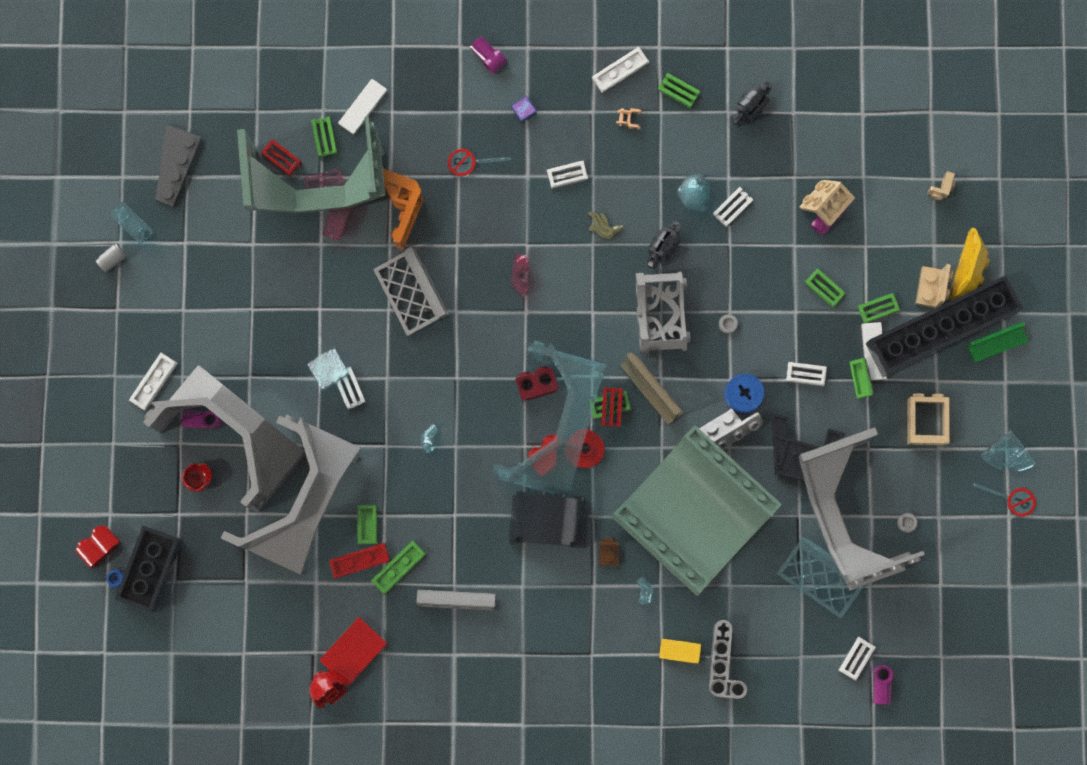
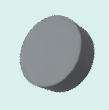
M730 314L724 315L719 321V329L724 334H732L738 327V320Z
M904 513L899 516L897 526L902 532H912L917 527V519L911 513Z

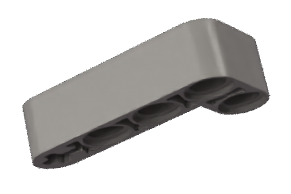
M720 620L716 622L713 628L709 691L716 697L743 698L747 693V686L741 681L728 680L732 625L726 620ZM722 623L728 628V631L724 632L723 638L728 637L727 641L716 640L717 637H721V631L718 630V627L722 626ZM719 643H723L726 646L724 654H719L716 651V646ZM718 662L725 666V670L721 674L716 673L714 669ZM716 682H720L723 685V691L719 694L713 691V685ZM736 684H740L743 688L740 695L733 693L732 689Z

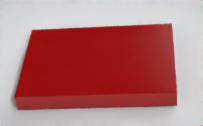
M358 617L319 661L330 671L340 673L350 685L388 643Z

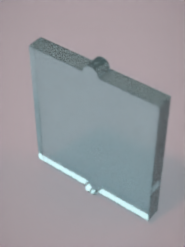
M335 348L324 354H319V357L307 364L322 391L333 384H338V381L350 375Z

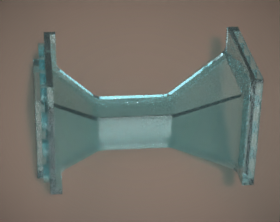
M551 340L548 347H545V343L539 341L529 342L527 348L529 358L556 365L568 388L562 417L553 441L515 467L509 468L494 464L492 472L495 479L547 492L552 495L563 493L566 494V498H569L606 364L556 351Z

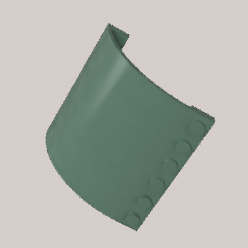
M694 425L662 463L611 517L698 596L782 504Z

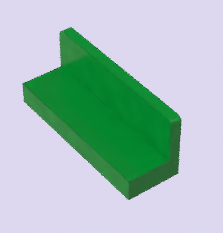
M1025 322L969 343L967 348L973 362H979L1028 343L1029 341L1023 329Z

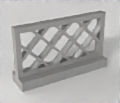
M413 247L406 249L404 253L373 269L407 336L416 333L441 318L444 319L449 316L416 249ZM406 258L408 262L406 271L397 269L399 260ZM385 268L392 269L389 280L382 277L381 270ZM395 271L405 273L402 284L393 281ZM408 274L416 278L414 288L405 285ZM392 283L401 286L398 297L390 293ZM404 287L413 290L411 300L401 298ZM417 291L425 295L423 304L413 302ZM400 300L409 302L407 313L399 311ZM413 304L422 306L419 317L410 315ZM425 308L432 309L435 317L429 320L423 319ZM409 317L418 319L416 327L411 330L407 326Z

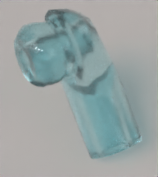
M434 424L421 435V448L426 453H431L434 450L432 437L439 431Z
M642 576L636 581L641 588L638 602L640 605H648L652 600L654 591L646 578Z

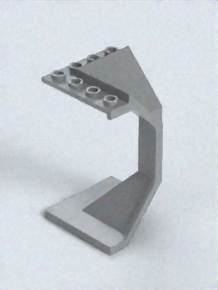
M199 365L168 401L150 402L155 408L154 410L150 409L144 417V424L162 433L181 410L205 406L238 432L243 438L251 480V488L240 502L257 513L306 455L304 450Z
M279 415L277 424L300 435L310 466L309 474L287 517L243 538L224 531L221 539L303 575L306 569L304 565L317 528L342 477L351 463L357 462L359 457L357 454L360 447L308 424L302 417L297 421V419L286 415L284 418Z
M875 427L798 456L814 514L829 553L849 590L905 570L904 566L920 561V556L925 555L923 551L912 555L910 552H906L888 559L859 547L851 541L836 502L835 493L852 449L868 443L877 436L878 433Z

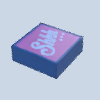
M527 96L511 105L512 110L521 123L537 113Z

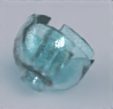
M706 174L690 175L684 179L681 187H678L677 196L681 199V203L686 209L696 212H705L707 210V207L704 206L705 200L709 202L710 183L709 180H705V177H708Z

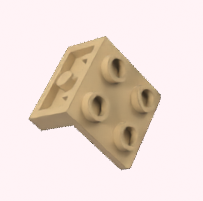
M822 180L816 184L815 190L803 199L800 208L805 211L815 212L826 225L831 226L855 197L841 182Z
M946 264L942 270L922 266L916 305L937 308L944 304L945 300H948L950 289H947L948 282H951L953 271L950 270L951 265Z

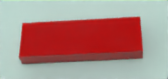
M385 543L329 560L334 579L390 562Z

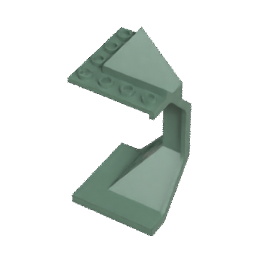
M365 116L368 150L345 185L295 190L257 161L256 147L246 130H237L243 206L246 210L297 214L351 208L385 196L382 156L385 152L376 132L374 122L370 121L369 116Z

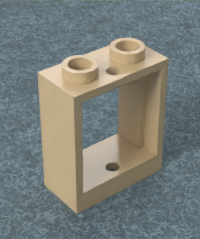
M920 393L913 394V397L907 399V445H948L949 397H944V394H932V397H924V394ZM915 403L942 404V436L915 435Z

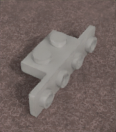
M731 409L699 429L724 450L735 441H739L745 435L757 430L763 425V421L758 412L741 421L734 410Z

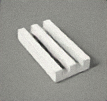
M584 161L547 170L551 189L588 180ZM581 167L580 170L552 176L553 173ZM583 174V176L554 183L556 180Z
M739 187L713 215L727 227L753 199ZM740 194L741 196L720 216L719 213ZM745 199L746 202L725 221L724 218Z
M788 362L786 382L825 386L827 367ZM792 367L822 371V374L793 371ZM791 375L821 378V381L792 378Z
M351 367L333 374L348 410L366 403ZM348 373L351 376L360 401H357L346 376ZM340 376H342L344 379L348 392L353 401L352 404H350L348 401L346 393L339 379Z
M858 637L838 671L856 681L876 647ZM860 643H862L863 645L861 646L859 652L857 653L856 657L851 663L849 669L845 670L847 664L849 663ZM868 647L867 654L853 675L851 673L865 648Z

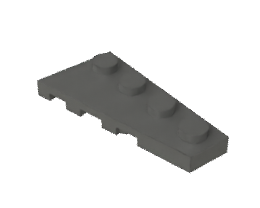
M166 124L156 201L175 207L201 144L202 137Z

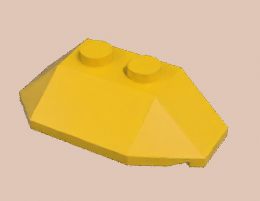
M971 228L968 232L947 303L982 286L984 280L982 272L983 269H987L990 259L987 258L989 252L976 228Z

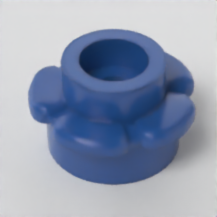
M119 569L111 570L106 577L108 585L112 588L119 587L124 572L119 571Z

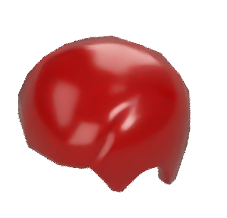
M192 463L183 472V485L192 492L204 491L210 486L212 481L211 468L205 463Z

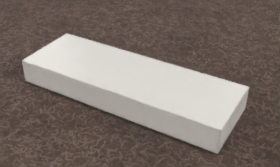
M637 47L592 76V79L603 94L648 65L649 61L642 50Z
M371 79L338 124L354 135L364 123L365 116L370 115L386 94L387 89Z
M881 322L861 324L864 358H866L871 381L886 380L887 376L882 378L865 344L868 340L882 334Z
M160 353L129 401L146 411L151 404L150 402L154 400L178 363Z

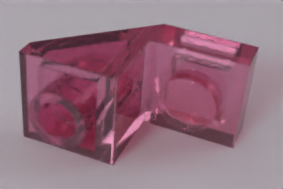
M355 206L346 209L330 210L322 235L341 240L347 230L348 217Z
M516 252L511 274V284L521 298L528 294L527 288L529 286L523 278L519 279V277L529 271L528 264L530 262L524 254L520 255L519 252Z

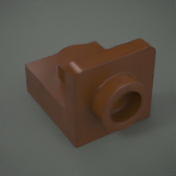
M603 538V541L599 542V566H619V542H615V538Z

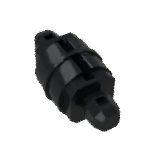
M763 82L759 88L751 87L742 95L734 107L738 112L732 119L734 125L740 127L746 120L752 122L759 114H762L770 101L766 96L772 90L770 83Z
M672 222L668 228L662 227L656 236L653 237L648 249L650 256L647 260V266L649 268L655 269L660 262L666 263L676 252L680 241L678 234L681 230V224L679 222Z

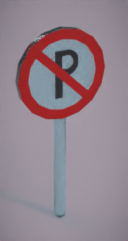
M458 149L450 154L447 164L449 170L454 175L463 177L473 171L476 163L510 161L511 157L475 160L474 155L470 151Z
M977 483L973 484L976 488L1007 499L1008 509L1016 516H1028L1035 509V496L1027 489H1015L1008 496Z

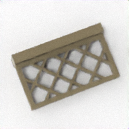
M631 352L627 354L625 362L620 365L621 369L667 425H669L682 415L683 411L637 355Z

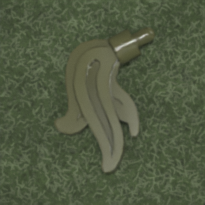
M595 212L588 213L595 223L590 226V232L596 231L604 239H611L615 234L621 232L620 230L624 229V225L619 227L618 225L614 227L608 226L607 218L602 213H600V216Z

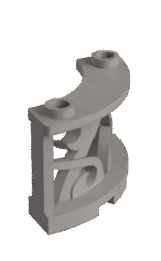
M682 271L654 275L636 273L637 320L639 323L641 354H649L650 350H687V343H690V332H686L683 291L687 289L686 278L682 277ZM663 282H676V291L671 292L669 289L670 285L667 286L665 292L662 291ZM645 283H659L658 288H656ZM654 295H656L655 302L648 304L647 298L651 297L653 300ZM677 296H678V305H677L676 302L673 300V298H675V297H677ZM660 298L674 312L664 327L661 326L656 318L646 316V312L653 310L657 306ZM678 318L680 320V327L674 325ZM649 323H655L658 331H656L655 327L654 329H649ZM675 331L680 335V339L666 340L665 333H668L671 338H674L672 333ZM659 337L662 338V340H659V341H652V340L657 339V338H659Z

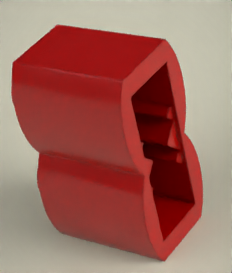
M100 525L91 532L92 536L90 538H84L77 544L78 548L75 552L91 569L97 567L122 544L106 525L102 527Z

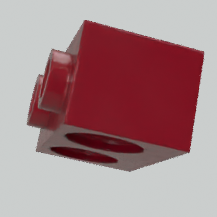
M543 366L537 368V372L534 373L526 371L518 374L519 377L515 378L522 402L559 392L552 367ZM543 376L551 378V382L548 385H543L540 382ZM525 381H530L533 387L530 390H524L522 384Z

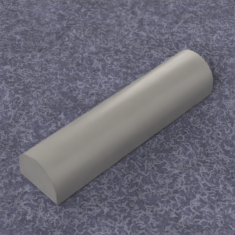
M418 590L416 603L418 607L494 611L496 594Z

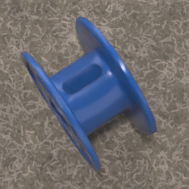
M748 373L738 374L726 386L724 392L725 401L735 412L741 414L750 413L762 402L764 387L761 381L754 375ZM738 387H740L742 391H748L747 396L750 400H748L746 396H740L741 390Z

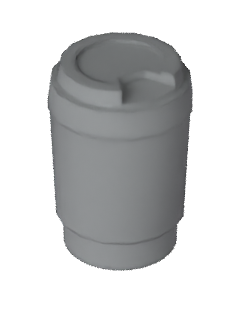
M113 244L99 256L96 263L104 272H107L124 260L126 254L118 244Z

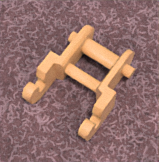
M621 108V110H618L620 118L616 124L628 126V129H640L639 125L630 123L632 113L636 114L638 112V114H642V110L630 108V111ZM624 114L628 115L627 122L623 121Z

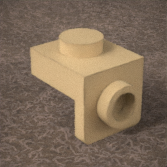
M947 171L943 177L941 188L931 186L927 194L932 195L931 197L936 200L946 199L949 192L953 191L956 180L953 179L955 173Z

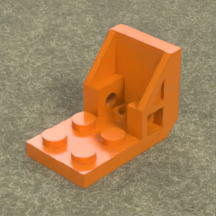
M383 168L384 188L395 208L401 210L398 219L400 224L398 228H394L391 238H393L396 249L403 251L424 199L416 180Z

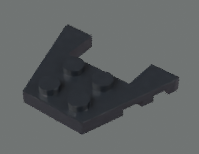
M772 413L774 474L805 482L798 456L817 449L819 446L784 437L789 417ZM828 428L823 446L843 439L845 433Z

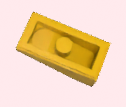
M662 639L659 658L698 664L701 644Z

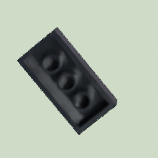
M142 525L115 599L156 613L183 539Z

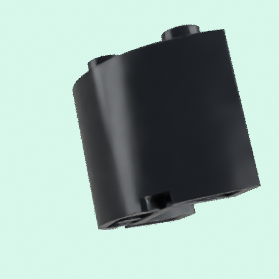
M516 491V495L512 496L508 542L564 545L566 547L585 549L589 502L585 501L586 497L574 496V499L566 498V494L563 493L547 496V492L535 491V495Z

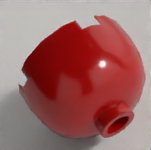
M320 671L313 677L314 679L309 687V695L318 709L325 708L324 704L329 702L332 705L346 694V686L349 687V684L336 671Z

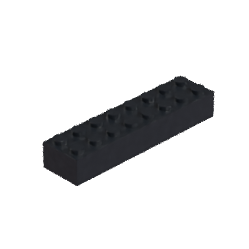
M1005 275L868 340L865 344L882 378L1018 314L1023 310V307Z

